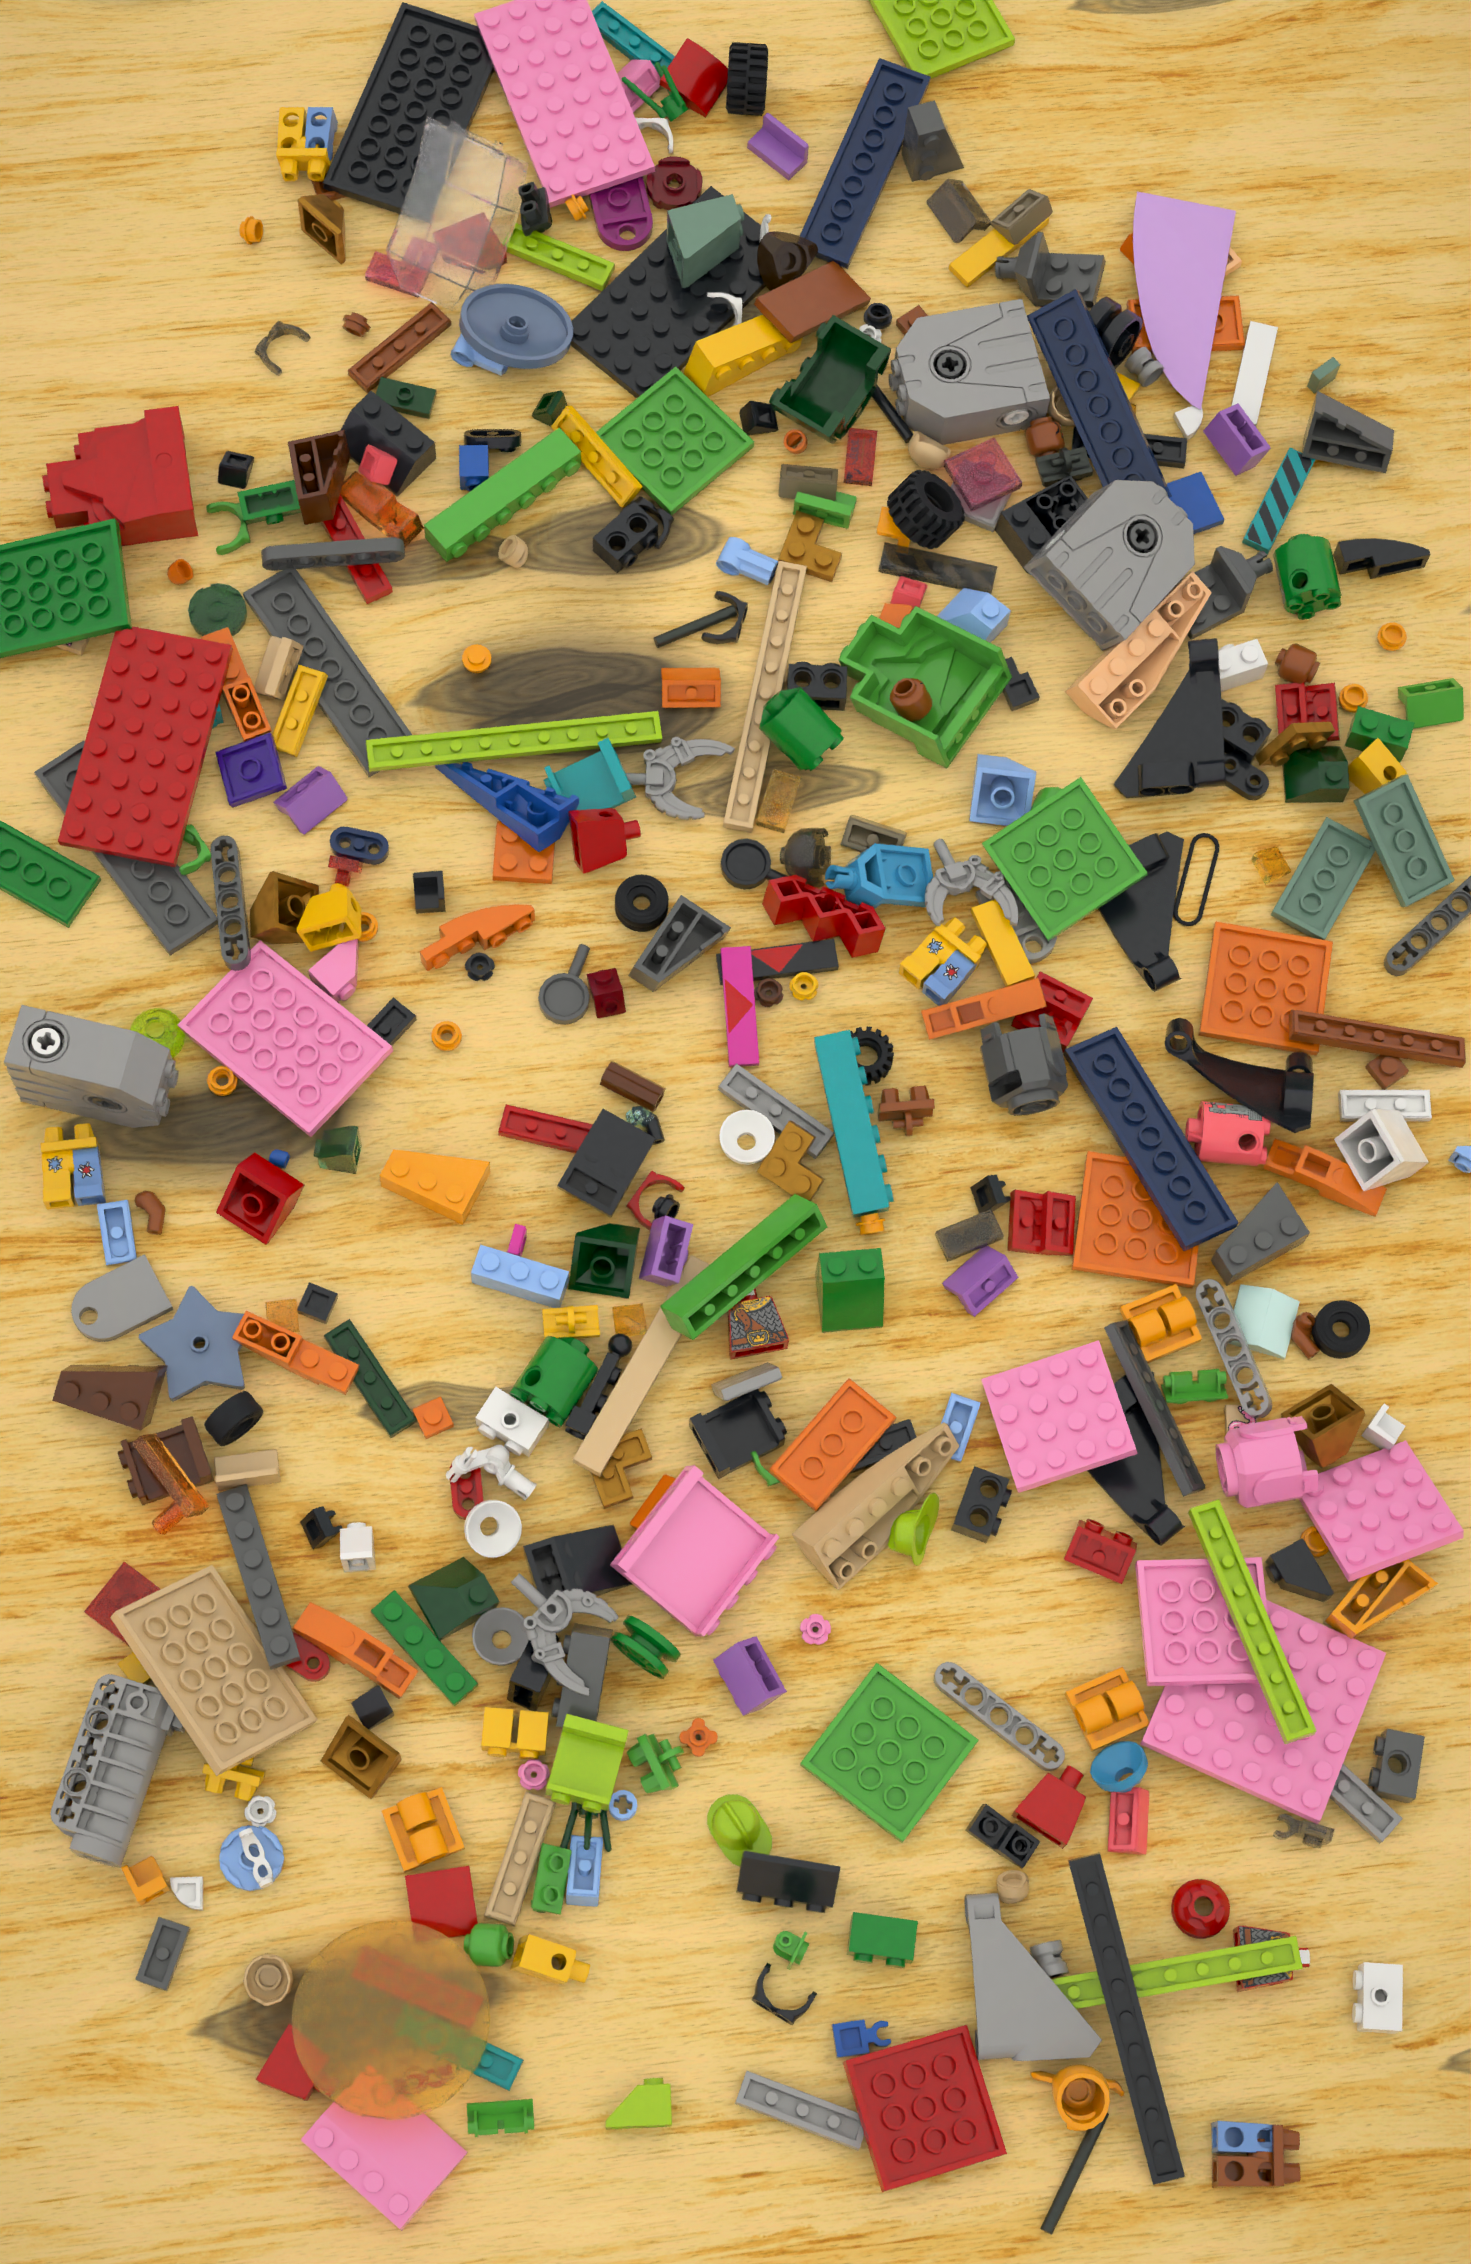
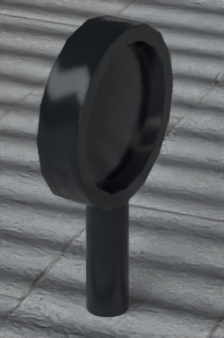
M739 839L729 844L723 851L720 864L722 875L729 884L736 888L752 889L763 884L766 879L772 880L787 876L771 869L769 852L764 845L756 840Z

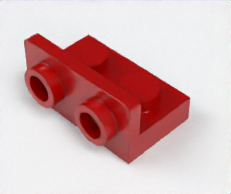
M1087 1519L1086 1522L1079 1520L1064 1560L1122 1584L1135 1555L1137 1543L1133 1542V1537L1124 1532L1116 1531L1114 1534L1104 1530V1525L1095 1520Z

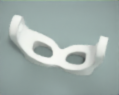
M635 118L640 130L650 127L662 133L669 142V153H673V135L668 119Z
M707 292V297H722L730 303L735 314L733 326L742 323L741 297H735L723 292Z
M247 1828L238 1834L241 1838L246 1857L254 1862V1878L260 1888L263 1889L273 1884V1873L265 1859V1852L260 1841L254 1835L252 1828ZM256 1844L260 1852L258 1857L251 1855L249 1850L251 1845ZM261 1865H264L268 1871V1875L265 1877L259 1876L258 1868Z

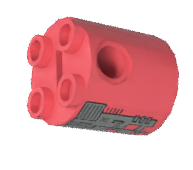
M1201 1101L1197 1119H1187L1185 1137L1188 1142L1195 1143L1194 1150L1200 1161L1258 1166V1164L1266 1163L1267 1147L1263 1146L1264 1135H1269L1271 1121L1241 1104Z

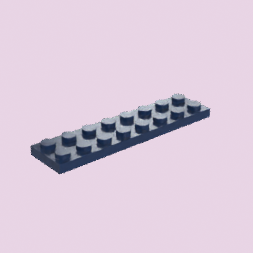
M879 58L800 234V237L808 239L817 245L818 252L815 256L816 258L827 262L834 261L841 267L848 269L903 145L908 107L921 104L930 84V76Z
M1075 289L1027 315L1030 326L1102 486L1104 487L1115 480L1152 481L1166 490L1168 498L1172 497L1080 291Z
M1118 1027L1065 1049L1064 1057L1183 1251L1236 1228L1238 1224L1236 1217Z

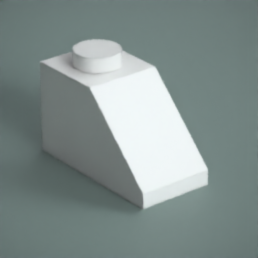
M358 1522L350 1523L347 1525V1528L340 1529V1560L344 1572L376 1570L372 1526L366 1527V1523Z

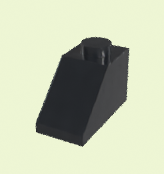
M1303 1538L1270 1555L1265 1561L1268 1577L1273 1583L1277 1582L1283 1590L1321 1602L1329 1600L1334 1594Z

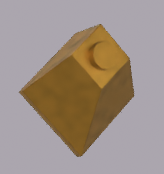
M324 194L301 196L298 199L301 230L342 265L345 262V219L343 207L336 200L331 201Z
M275 871L270 872L250 909L251 938L271 944L304 943L296 930L309 899L319 894V885Z
M1330 1384L1281 1413V1417H1303L1307 1423V1429L1294 1431L1296 1441L1307 1457L1319 1467L1324 1468L1349 1452L1364 1419L1365 1411L1333 1384Z

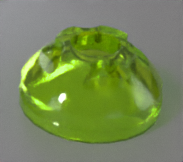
M154 1008L142 1012L136 1017L130 1030L136 1031L169 1048L172 1058L181 1051L185 1042V1034L177 1026L181 1022L180 1019L166 1009ZM158 1022L165 1027L161 1036L151 1037L147 1034V1028L151 1023Z

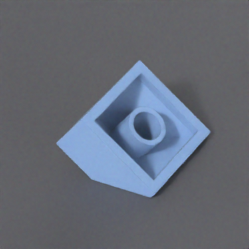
M963 588L937 617L991 643L1007 626L1011 610L988 592Z
M977 754L969 821L1008 826L1029 812L1032 805L1036 771L1007 757Z

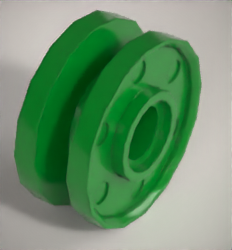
M628 1615L623 1621V1625L631 1636L615 1632L611 1638L612 1643L639 1667L660 1679H664L669 1670L663 1664L661 1658L676 1663L681 1657V1653L669 1640L651 1626Z

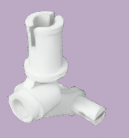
M495 1445L478 1452L475 1449L472 1453L473 1447H467L462 1455L455 1457L452 1461V1467L446 1472L448 1480L454 1474L450 1481L454 1483L462 1474L484 1467L487 1472L496 1475L499 1486L505 1485L524 1501L530 1496L537 1485L514 1469L515 1465H511L509 1462V1451L503 1445Z

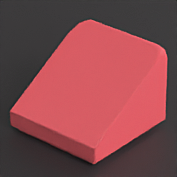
M368 444L358 471L371 482L388 485L396 467L397 459Z
M900 576L890 604L911 605L913 608L915 606L920 608L928 585Z

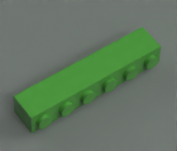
M559 427L424 524L426 540L446 562L453 557L458 558L462 556L471 544L484 540L492 529L499 524H506L513 514L521 508L526 509L531 506L536 497L543 492L548 493L553 490L558 481L565 476L570 477L574 475L581 466V451Z
M794 1194L664 1302L660 1307L671 1328L694 1340L824 1231L827 1225L817 1204Z

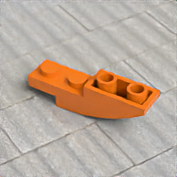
M226 627L202 636L201 639L232 645L233 652L222 695L243 741L271 732V727L250 676L246 672L229 628Z
M500 905L473 911L452 919L439 926L441 939L420 951L421 963L427 971L434 967L435 969L441 968L457 953L463 954L470 951L476 945V942L480 943L484 951L491 946L492 948L499 947L511 934L524 932L532 926L533 921H535V910L532 905Z
M1035 978L922 1010L921 1013L930 1040L1047 1007L1040 980Z
M1276 1138L1263 1166L1265 1170L1319 1190V1195L1374 1217L1378 1213L1387 1190L1384 1186H1379L1363 1192L1348 1164L1307 1145L1302 1149Z
M245 1311L232 1337L234 1341L282 1368L317 1385L323 1384L344 1395L347 1394L360 1368L358 1364L304 1340L301 1335L248 1311Z
M310 1602L292 1630L343 1665L349 1664L398 1699L402 1697L418 1673L417 1669L393 1654V1649L352 1623Z

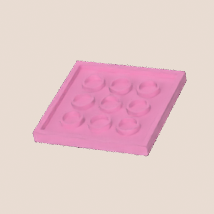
M1099 1340L981 1379L1018 1493L1137 1454Z
M1406 1440L1395 1444L1390 1450L1384 1448L1319 1473L1318 1490L1305 1493L1299 1499L1348 1582L1463 1538L1464 1530Z
M1262 1557L1244 1558L1268 1614ZM1207 1559L1139 1560L1136 1562L1135 1568L1147 1686L1259 1683Z

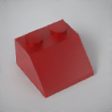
M254 1152L237 1165L216 1213L267 1245L294 1209L305 1184Z

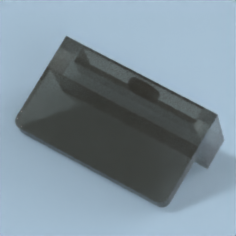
M947 179L927 200V205L954 243H960L973 229L985 231L991 225V220L961 180Z

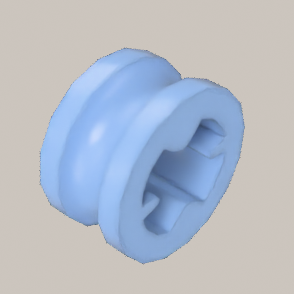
M619 1790L613 1793L609 1804V1812L612 1817L619 1821L631 1819L637 1810V1799L634 1794L626 1790ZM620 1797H625L627 1803L632 1804V1809L629 1810L627 1808L626 1814H620L619 1808L614 1807V1802L617 1801L619 1803Z

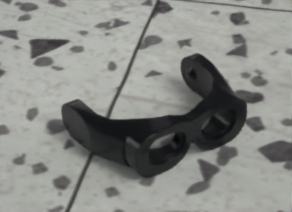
M639 496L634 502L645 512L656 515L663 524V533L655 544V548L659 550L669 535L674 518L663 509H656L650 501Z
M716 591L714 597L717 600L734 605L739 614L738 620L727 632L720 635L703 633L701 639L713 644L737 643L741 634L742 623H744L748 603L742 602L729 593Z
M767 1962L757 1979L752 2001L786 2023L793 2025L809 2009L817 1993L813 1991L808 1996L806 2004L799 2009L783 2010L774 2007L766 1997L763 1989L764 1977L770 1972L771 1964Z

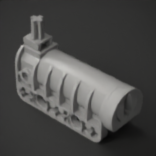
M112 1674L102 1676L95 1684L50 1814L53 1823L62 1833L73 1838L69 1849L76 1856L100 1864L121 1868L166 1736L172 1737L174 1730L185 1733V1728L156 1687ZM108 1720L106 1727L100 1730L96 1729L98 1723ZM86 1782V1786L82 1791L74 1792L78 1783ZM73 1813L75 1814L73 1819L68 1818L66 1822H64L65 1817H72Z

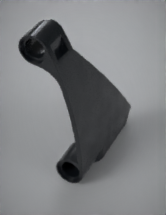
M1217 638L1188 641L1189 671L1141 746L1114 783V786L1125 798L1187 794L1194 791V788L1226 786Z
M1168 831L1160 835L1158 833L1149 835L1129 845L1147 871L1148 876L1098 908L1119 945L1140 976L1154 992L1182 979L1179 976L1175 963L1168 955L1184 839Z
M1176 1018L1169 1022L1166 1029L1165 1048L1170 1054L1187 1062L1224 1093L1269 1121L1293 1133L1311 1128L1314 1073H1312L1313 1061L1308 1054L1304 1052L1290 1054L1286 1060L1285 1070L1242 1063L1203 1050L1197 1044L1193 1026L1188 1020ZM1180 1035V1036H1183V1037H1185V1038H1183V1039H1177V1038H1175V1037H1173V1036ZM1301 1069L1304 1072H1295L1294 1070Z
M1124 1375L1114 1383L1137 1454L1087 1471L1136 1525L1156 1544L1162 1546L1185 1526L1182 1525L1177 1515L1165 1504L1159 1444L1127 1376Z

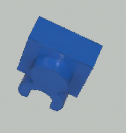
M864 2019L831 2025L836 2058L869 2054L868 2044L870 2043L878 2047H886L891 2044V2039L881 2040L877 2037V2030L879 2028L888 2027L887 2021L876 2022L869 2029H866Z

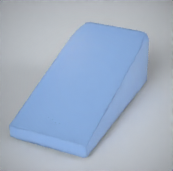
M129 1200L97 1204L106 1265L130 1262L136 1259Z
M952 1392L941 1424L944 1422L949 1426L959 1444V1448L951 1459L961 1462L981 1402Z
M571 1835L570 1850L572 1851L568 1869L566 1904L597 1907L603 1837H591L590 1848L585 1850L583 1847L584 1836Z

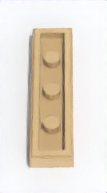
M527 1791L525 1792L484 1914L485 1917L512 1926L516 1925L556 1802Z

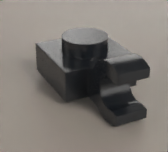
M1012 657L1005 659L1012 678L1003 689V693L1011 711L1039 701L1040 696L1029 673L1019 674L1014 659Z

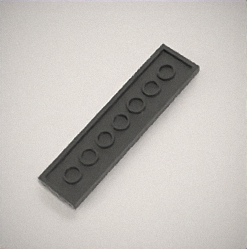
M296 569L282 570L243 593L245 601L270 636L285 637L304 646L298 665L309 667L328 675L318 701L319 707L367 776L371 777L379 771L369 772L366 740L410 736L412 734Z
M84 740L34 772L36 778L64 815L84 747ZM92 851L169 956L218 925L217 916L187 876L180 873L178 864H176V867Z

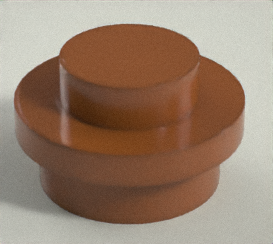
M352 312L351 315H344L343 329L353 335L363 337L365 332H369L371 327L367 324L368 319L358 313Z

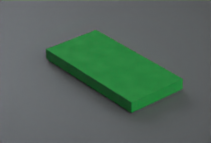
M0 820V890L69 928L100 883V876Z

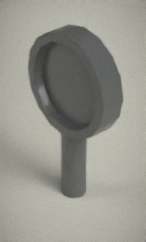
M579 944L568 974L560 973L553 975L545 980L540 988L538 997L540 1010L548 1020L556 1024L567 1025L575 1023L588 1010L590 1000L588 988L582 979L579 978L590 951L588 946Z

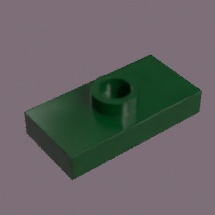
M381 377L376 395L397 412L430 419L437 392L436 389Z

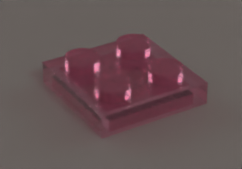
M995 437L944 460V468L971 512L1022 487L1021 479Z

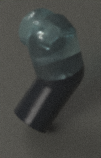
M635 1106L626 1113L628 1123L634 1126L642 1125L646 1128L648 1134L656 1138L653 1145L665 1141L659 1119L655 1114L642 1106Z

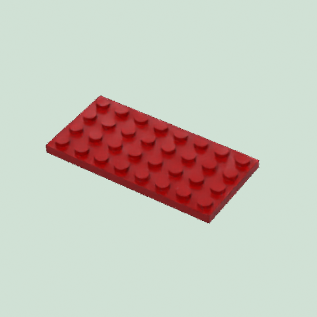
M133 626L132 629L115 631L58 838L61 846L176 867L233 652L232 645Z

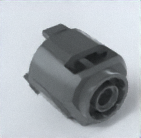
M1045 1013L1039 1015L1041 1027L1025 1028L1002 1034L999 1023L993 1022L981 1029L983 1045H981L980 1051L991 1100L1002 1108H1008L1010 1115H1030L1049 1110L1060 1103L1059 1096L1068 1087L1067 1070L1059 1035L1056 1031L1057 1028L1053 1017Z

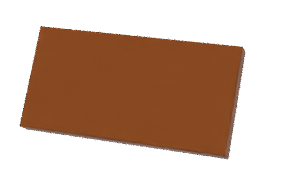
M831 261L757 297L754 305L790 343H793L817 331L823 322L827 323L832 315L841 319L867 306L871 298L838 263Z

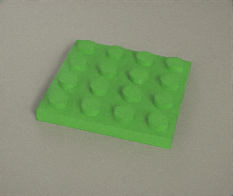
M674 367L596 432L643 486L642 489L671 516L754 447V441L677 367Z
M1081 777L982 843L1048 942L1148 876L1145 868Z
M876 1663L802 1760L800 1766L899 1842L903 1843L979 1740Z

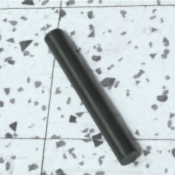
M731 605L653 638L657 648H660L737 616L734 605Z

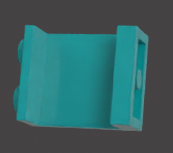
M609 738L598 742L601 751L555 773L550 766L545 767L544 769L548 778L544 779L546 787L555 789L556 794L570 798L571 795L579 797V805L576 810L615 808L636 798Z

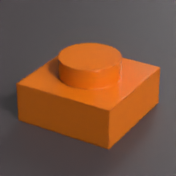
M441 1396L412 1409L425 1439L454 1427Z

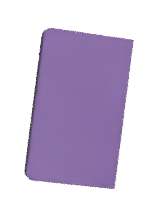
M766 113L763 116L762 128L748 141L747 148L789 181L807 164L809 145L771 114Z
M317 766L273 803L280 812L290 817L300 833L306 834L346 802L347 796L332 773Z
M985 1245L942 1284L946 1290L957 1295L967 1313L975 1317L1019 1277L1004 1254Z

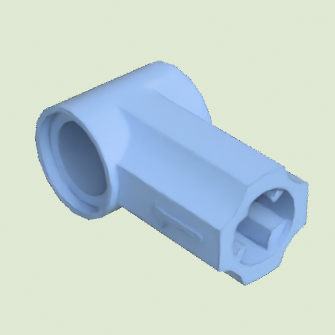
M462 333L450 354L455 362L465 367L476 365L500 376L505 374L508 366L491 361L475 351L467 343Z
M729 537L716 562V566L726 574L737 576L740 573L768 585L774 577L778 561L752 550L750 545L740 538Z

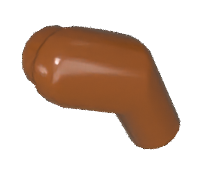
M151 1191L138 1193L135 1197V1205L144 1209L149 1214L147 1232L161 1235L166 1211L165 1206L155 1193Z
M1303 1312L1293 1322L1291 1337L1293 1342L1309 1360L1320 1349L1310 1338L1315 1317L1309 1312Z

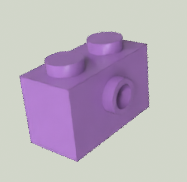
M1239 403L1218 412L1203 430L1235 476L1254 468L1271 449Z
M666 1215L653 1220L639 1279L665 1287L680 1282L683 1266L688 1258V1245L693 1224Z
M757 1636L737 1642L713 1659L721 1678L725 1681L735 1704L739 1707L743 1716L763 1709L787 1692Z

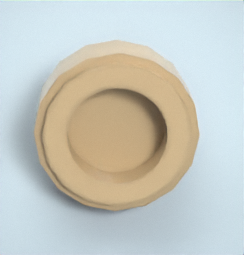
M516 535L507 537L499 548V559L515 568L523 566L528 557V547L524 540Z
M1009 1870L998 1876L996 1880L999 1899L1003 1903L1013 1904L1027 1897L1029 1879L1025 1873L1018 1870Z

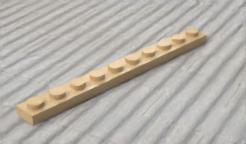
M778 561L726 808L724 828L750 833L753 831L771 740L759 729L764 705L777 692L782 691L807 566Z

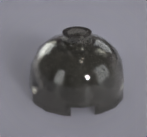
M804 828L794 832L787 840L786 846L782 847L780 851V862L782 865H785L787 874L789 876L797 875L807 879L806 884L814 887L824 886V882L821 880L822 875H825L827 868L831 865V846H825L824 837L829 835L825 828Z

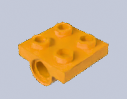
M1177 1284L1123 1305L1119 1309L1123 1319L1128 1321L1147 1363L1199 1343L1202 1340L1196 1326L1197 1320L1194 1309L1187 1297H1182Z
M1123 1667L1065 1692L1067 1701L1091 1752L1148 1727L1149 1720L1144 1712L1142 1697L1132 1680L1129 1681Z
M442 1787L428 1793L422 1792L399 1801L395 1806L381 1811L404 1873L465 1849Z

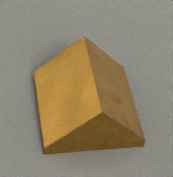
M348 1715L345 1717L320 1761L369 1799H372L402 1759L398 1751Z

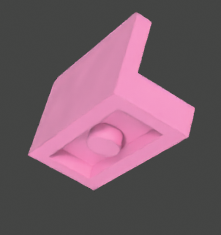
M632 59L617 73L632 112L638 109L644 101L622 82V77H626L648 97L660 87L661 78L650 60Z

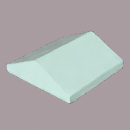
M1241 1284L1234 1312L1250 1350L1285 1359L1292 1334L1293 1322L1296 1318L1300 1301L1275 1289ZM1231 1341L1229 1343L1242 1347L1239 1341Z

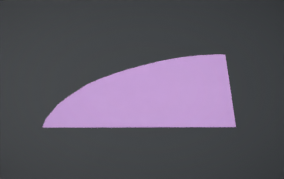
M1137 191L1133 220V252L1139 302L1152 351L1157 361L1163 365V372L1172 386L1191 405L1201 410L1236 211Z

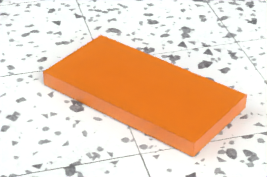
M1239 295L1221 296L1211 351L1243 350L1245 342ZM1130 299L1127 301V309L1140 316L1143 322L1141 332L1131 350L1132 354L1141 347H1146L1151 354H1154L1145 329L1139 299Z
M848 1378L771 1466L768 1472L817 1512L895 1422L897 1417Z

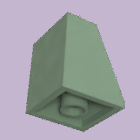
M733 194L667 210L666 241L682 288L689 287L739 249L740 236H743L741 221H744V212L741 204L736 205Z

